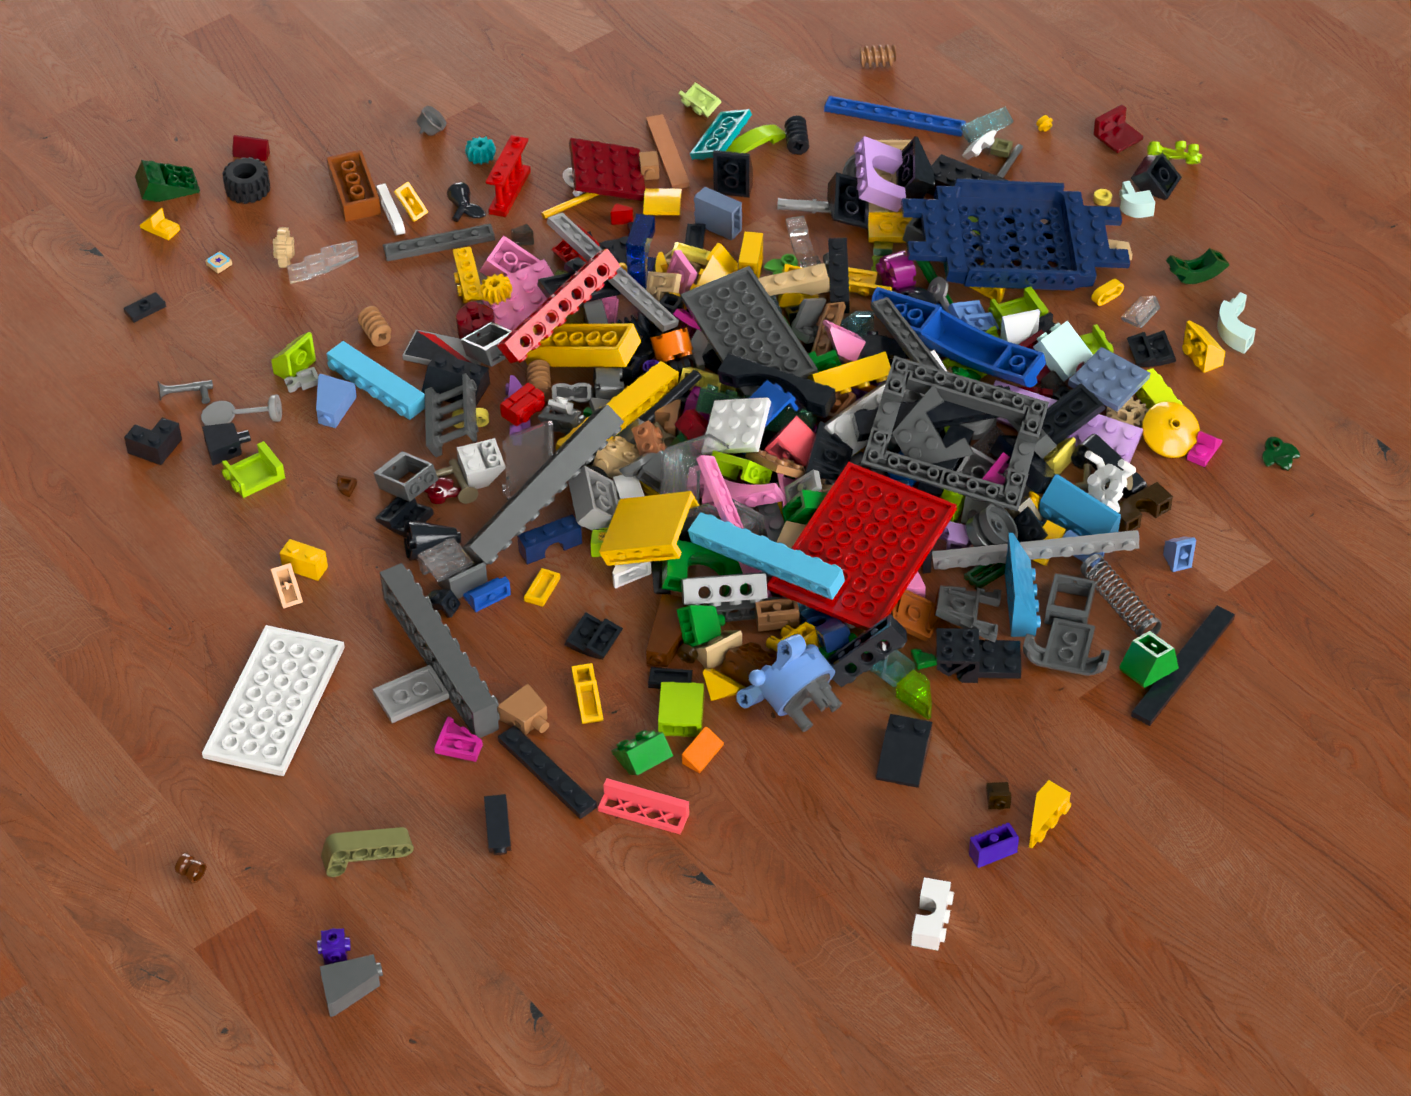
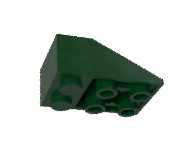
M141 160L135 175L143 200L162 202L200 192L193 168L187 166L182 167L169 163L164 164Z

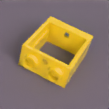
M744 232L739 257V270L750 266L757 278H760L763 264V233Z

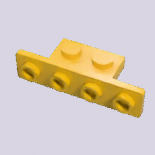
M471 247L453 249L457 270L453 274L455 284L459 283L457 285L458 296H462L463 303L482 300L481 284Z
M848 267L849 293L856 292L862 296L873 295L877 287L892 291V287L876 285L878 272Z

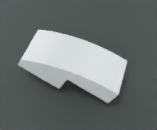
M992 130L976 139L962 156L967 160L977 157L984 148H989L994 143L996 131Z
M556 397V399H551L548 402V405L552 406L551 410L557 413L573 415L577 410L573 409L574 404L567 402L568 399L563 397Z

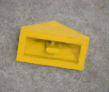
M406 182L394 191L413 222L428 213L409 182Z
M704 669L703 671L711 701L736 695L738 691L746 688L715 669Z

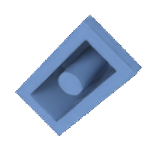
M1184 536L1165 541L1163 555L1172 572L1192 568L1196 545L1195 537Z

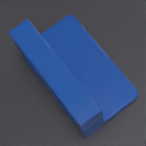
M506 576L501 579L497 577L464 593V599L476 613L510 596V581Z

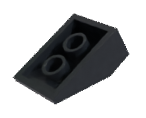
M914 136L902 150L903 163L896 171V185L905 188L906 198L923 199L925 194L933 189L935 185L934 170L919 138Z
M713 151L714 191L727 196L750 198L753 185V168L750 154Z
M836 172L828 182L827 200L832 220L867 229L869 202L859 199L857 178Z
M890 714L876 780L919 788L932 738V721Z

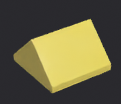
M1074 437L1063 440L1043 458L1055 474L1060 475L1072 462L1071 456L1075 451L1076 445Z

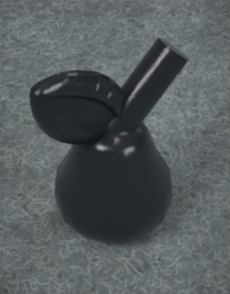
M457 182L448 188V199L458 208L452 217L453 221L458 222L463 213L473 218H483L486 216L481 207L470 203V188L467 184Z

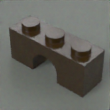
M1158 482L1146 486L1136 494L1130 495L1127 499L1118 503L1120 507L1119 514H1121L1119 531H1134L1140 528L1141 512H1148L1155 518L1171 510L1173 496Z

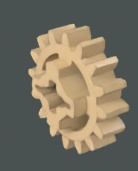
M279 227L277 230L278 235L273 239L274 258L278 259L280 268H289L290 260L295 255L294 237L290 236L289 228Z
M1131 397L1118 412L1107 407L1106 417L1140 428L1142 427L1143 418L1149 409H1146V404H1140V399L1134 401L1133 397Z

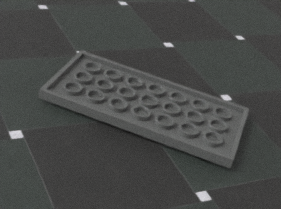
M750 266L681 294L682 301L721 362L724 361L729 353L768 367H774L786 373H792L804 379H808V376L818 373L817 367ZM746 386L738 389L743 397L748 399L761 386Z

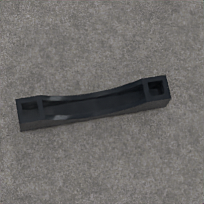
M668 292L659 302L672 315L676 309H684V302L681 297ZM651 321L652 333H646L642 337L626 367H622V379H620V382L628 386L634 383L643 373V364L648 360H652L655 356L650 338L672 332L673 329L662 332Z
M728 353L718 369L719 383L734 388L762 386L767 380L772 384L777 383L785 392H790L804 405L808 413L823 418L828 416L836 402L835 389L828 385H822L810 379H804L792 373H786L740 356Z

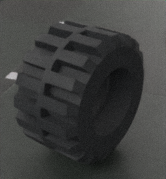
M244 157L236 159L234 162L228 163V166H225L222 173L225 193L227 197H230V200H236V203L243 202V204L254 203L257 200H262V197H266L267 193H269L270 180L268 168L264 162H260L259 159Z

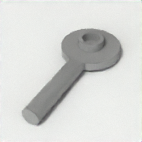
M936 277L929 284L928 290L934 295L936 303L940 302L944 311L950 313L948 309L950 304L946 298L949 287L948 281L943 277Z

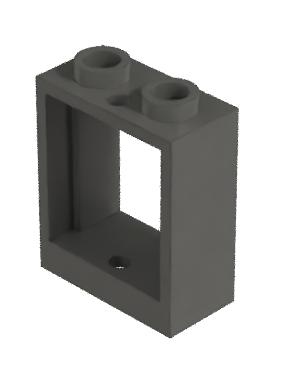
M493 322L488 323L461 339L466 356L490 367L506 359L496 345L512 330Z
M403 451L374 472L379 489L409 502L438 480L432 463ZM408 472L416 474L406 483L398 481Z
M1055 573L1044 623L1052 625L1054 618L1087 624L1094 598L1096 581ZM1057 592L1087 597L1084 611L1054 605Z

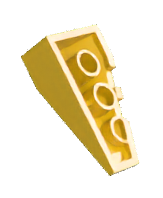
M717 243L706 259L708 264L705 270H700L697 284H692L690 290L738 271V263L722 244Z

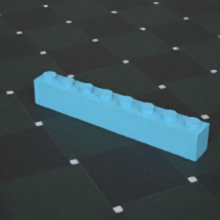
M700 512L688 529L692 543L833 600L845 582L843 571L839 566L825 563L820 558H813L800 550L788 548L785 544L771 541L766 536L756 535L746 528L741 529L729 521L724 522L717 519L714 515Z

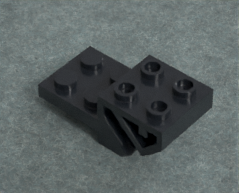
M936 628V668L948 677L957 672V679L962 683H978V678L1021 679L1020 641L996 640L992 642L990 640H979V629Z

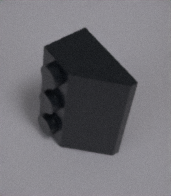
M436 353L428 364L421 392L425 394V389L432 387L436 393L441 394L463 385L462 374L466 373L476 383L477 390H475L477 406L490 385L489 368ZM463 394L445 401L449 403L457 402L463 399Z

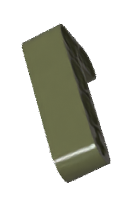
M404 827L331 834L326 838L321 859L326 874L329 877H337L345 872L348 862L405 857L413 852L414 847L408 830Z

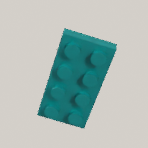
M750 109L720 112L690 152L692 160L713 158L714 150L726 151L752 116Z

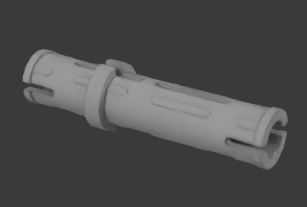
M778 198L777 210L810 211L813 214L815 212L831 213L829 204L826 201Z

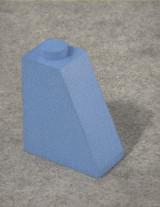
M319 374L316 404L319 424L333 428L338 426L357 397L355 383Z

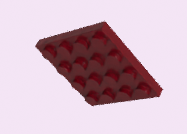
M570 138L569 149L575 191L644 201L645 182L644 176L641 175L639 148Z

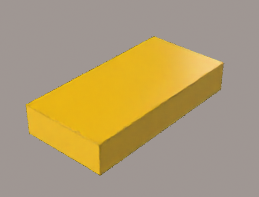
M541 568L526 592L524 601L543 607L559 582L560 573Z

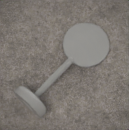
M271 395L267 407L235 409L230 402L217 401L211 403L203 410L201 419L205 426L230 423L234 419L235 414L268 411L272 421L280 422L282 419L281 400L279 395Z

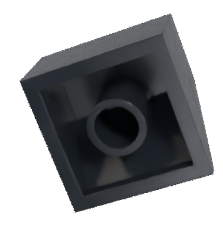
M1163 152L1160 155L1146 156L1131 177L1140 191L1150 190L1152 196L1164 200L1169 198L1182 178Z

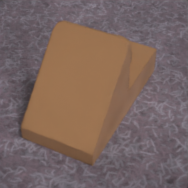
M679 399L655 411V422H659L661 426H664L665 432L677 437V427L674 424L681 417V400Z

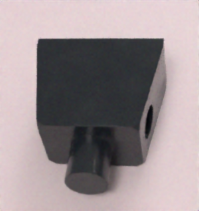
M234 423L202 426L204 440L212 465H217L224 460L227 461L242 454L240 444L251 441L249 431L237 432Z

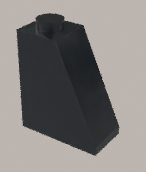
M506 794L484 796L489 853L494 852V855H505L507 851H511Z

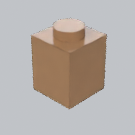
M657 151L639 152L641 175L644 176V180L659 179Z

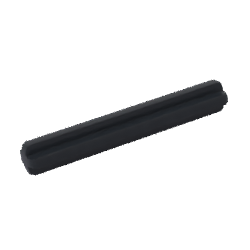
M697 370L689 373L648 410L640 420L644 422L649 420L653 423L655 421V411L682 397L702 378L701 374Z

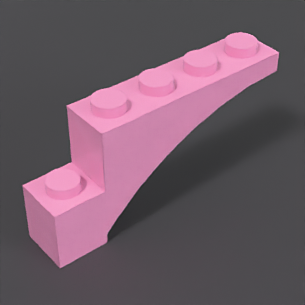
M700 467L689 468L687 489L693 493L695 498H702V505L709 514H719ZM724 479L736 510L773 504L784 499V494L776 483L748 485Z

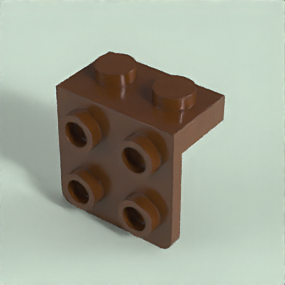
M750 642L728 649L720 671L744 687L752 685L749 681L750 672L756 669L761 670L765 665L772 666L777 660V656L764 651L757 643Z

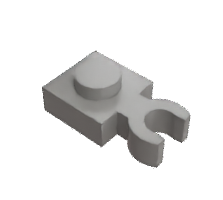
M315 367L296 372L297 377H287L284 379L289 393L296 391L299 387L305 390L318 385V374Z

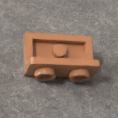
M649 420L632 428L640 456L649 452L658 453L661 450L668 453V449L661 439L663 438L662 431L659 427L656 428Z

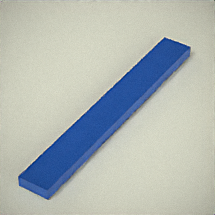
M829 96L824 106L825 112L962 137L966 126V121L834 96Z

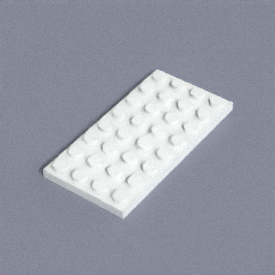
M266 625L202 752L203 758L284 776L345 648L344 642Z

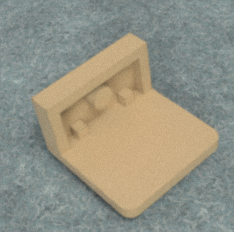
M615 436L608 440V444L601 451H597L592 465L603 469L607 476L612 479L614 476L623 475L619 471L620 468L629 465L640 457L637 445L626 441L621 436Z

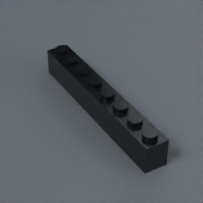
M998 385V386H997V387H1000V388H1003V389L1010 390V386H1006V387H1003L1002 385ZM921 399L913 403L901 402L892 432ZM945 400L942 404L927 412L935 429L999 418L998 416ZM878 407L872 410L860 409L853 414L852 423L857 442L869 439Z

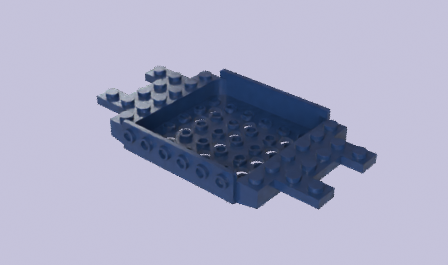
M956 179L954 186H936L934 199L902 198L901 200L902 217L921 218L924 241L907 242L908 260L941 261L944 263L946 281L964 284V287L1024 289L1031 286L1033 289L1075 291V288L1092 287L1097 277L1095 267L1129 268L1131 264L1128 249L1109 248L1105 225L1121 226L1122 216L1120 207L1084 206L1082 193L1079 191H1063L1064 183ZM973 216L977 218L978 221L971 222L968 219V217ZM1011 218L1014 223L1009 224L1004 219ZM1046 219L1050 224L1044 225L1040 220ZM970 231H978L980 235L973 236ZM1013 232L1016 234V237L1010 238L1006 233ZM1044 233H1048V234H1050L1053 238H1052V239H1046V238L1043 236V234H1044ZM979 245L982 247V250L977 251L972 246ZM1015 246L1018 248L1019 251L1012 252V250L1009 249V247ZM1045 248H1053L1055 253H1048ZM981 259L984 261V264L978 265L974 260ZM1017 260L1021 263V265L1014 266V264H1012L1011 261ZM1055 262L1057 264V267L1052 268L1047 263Z

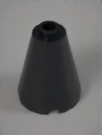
M406 520L404 532H407V536L404 538V547L409 561L455 549L458 547V544H461V533L457 532V529L454 527L414 520Z

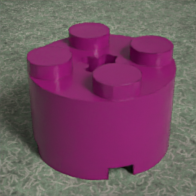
M904 250L880 258L879 263L876 264V271L881 275L883 281L882 286L892 287L893 292L905 287L915 286L916 281H913V276H916L914 263L912 260H908Z

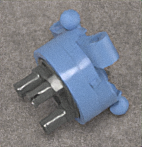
M794 634L778 643L777 660L772 666L765 665L761 670L756 669L750 672L749 681L752 685L738 691L736 698L739 705L743 708H749L765 698L779 716L788 714L802 732H806L813 726V723L802 711L805 705L813 700L820 711H824L825 707L826 709L829 707L831 712H834L843 703L832 692V687L829 684L835 674L833 667L821 654L816 645L809 644L806 646L804 638L799 634Z

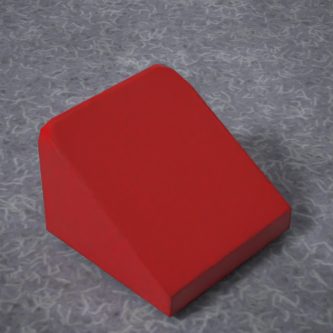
M616 203L611 210V225L633 222V208Z

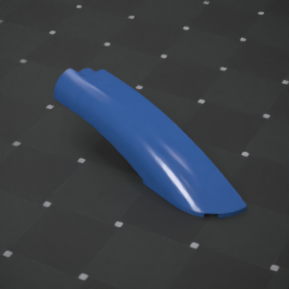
M880 287L875 289L871 302L888 297L928 349L935 350L936 353L982 373L1029 388L1036 385L1037 375L1046 365L1043 352L992 336L944 311L939 305Z

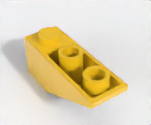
M1050 780L1036 794L1030 834V848H1033L1037 842H1042L1048 829L1054 828L1059 817L1062 814H1066L1071 807V793Z

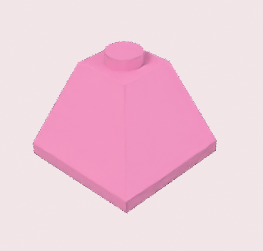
M824 319L823 325L834 350L839 355V359L847 363L857 361L866 342L858 334Z

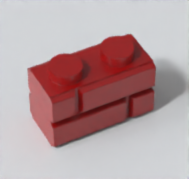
M528 382L500 403L501 416L516 427L522 422H527L535 412H540L544 408V393Z

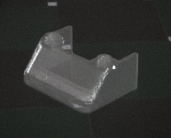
M709 433L666 448L661 458L660 494L691 491L699 504L701 470L696 458L700 455L711 456L713 450L718 452L727 450L729 445ZM709 503L690 508L686 517L698 516L702 512L707 515H714L717 519L721 520L717 508Z

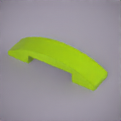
M777 125L760 126L735 139L726 152L746 153L768 141L774 144L786 138V135Z

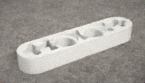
M386 184L377 185L376 191L379 201L395 236L405 234L403 221Z

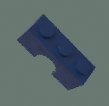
M572 514L521 533L517 536L519 553L528 565L546 558V549L554 543H559L564 551L582 544L581 526Z
M813 608L799 612L802 624L807 622L815 626L819 646L826 653L840 649L849 643L850 630L841 620Z

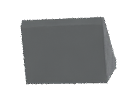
M485 562L470 563L437 579L439 586L442 589H451L457 599L464 597V593L488 582Z

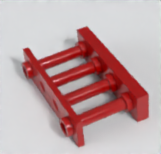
M511 135L486 180V184L495 186V197L488 208L491 215L506 218L531 172L530 166L523 165L521 154L528 143V138Z

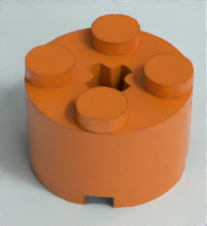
M687 328L650 338L656 360H659V362L673 360L674 355L680 358L692 354L691 350H693Z

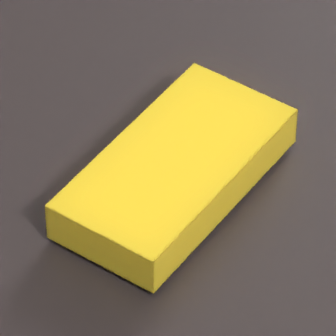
M675 242L671 256L674 250H681L688 261L707 266L708 261L706 259L710 251Z

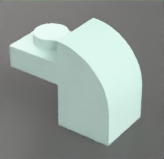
M1130 181L1123 182L1122 190L1119 192L1121 199L1120 210L1134 218L1154 216L1155 200L1150 190L1135 192Z

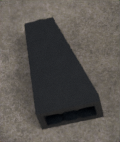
M999 435L990 452L997 458L1004 452L1010 457L1007 461V464H1009L1017 435ZM1034 451L1026 485L1036 494H1044L1056 474L1044 459H1041Z

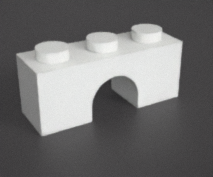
M924 877L919 909L929 910L932 914L927 916L916 914L911 946L939 950L940 942H945L947 929L943 928L944 923L948 924L950 910H947V906L952 905L954 892L950 891L951 882Z

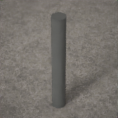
M1017 144L996 176L1004 178L1022 151L1023 146L1021 144Z

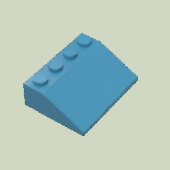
M1013 533L1008 534L1005 565L1011 637H1026V634L1036 636L1037 628L1041 626L1040 615H1036V612H1039V600H1035L1037 584H1033L1036 572L1035 568L1031 567L1030 558Z

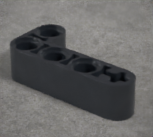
M1091 434L1080 443L1071 456L1072 463L1079 469H1083L1084 464H1091L1095 470H1098L1096 464L1085 457V453L1091 451L1101 457L1105 465L1112 464L1120 470H1124L1118 466V461L1123 458L1097 434ZM1137 472L1132 474V489L1123 488L1122 496L1126 499L1147 486L1146 481Z

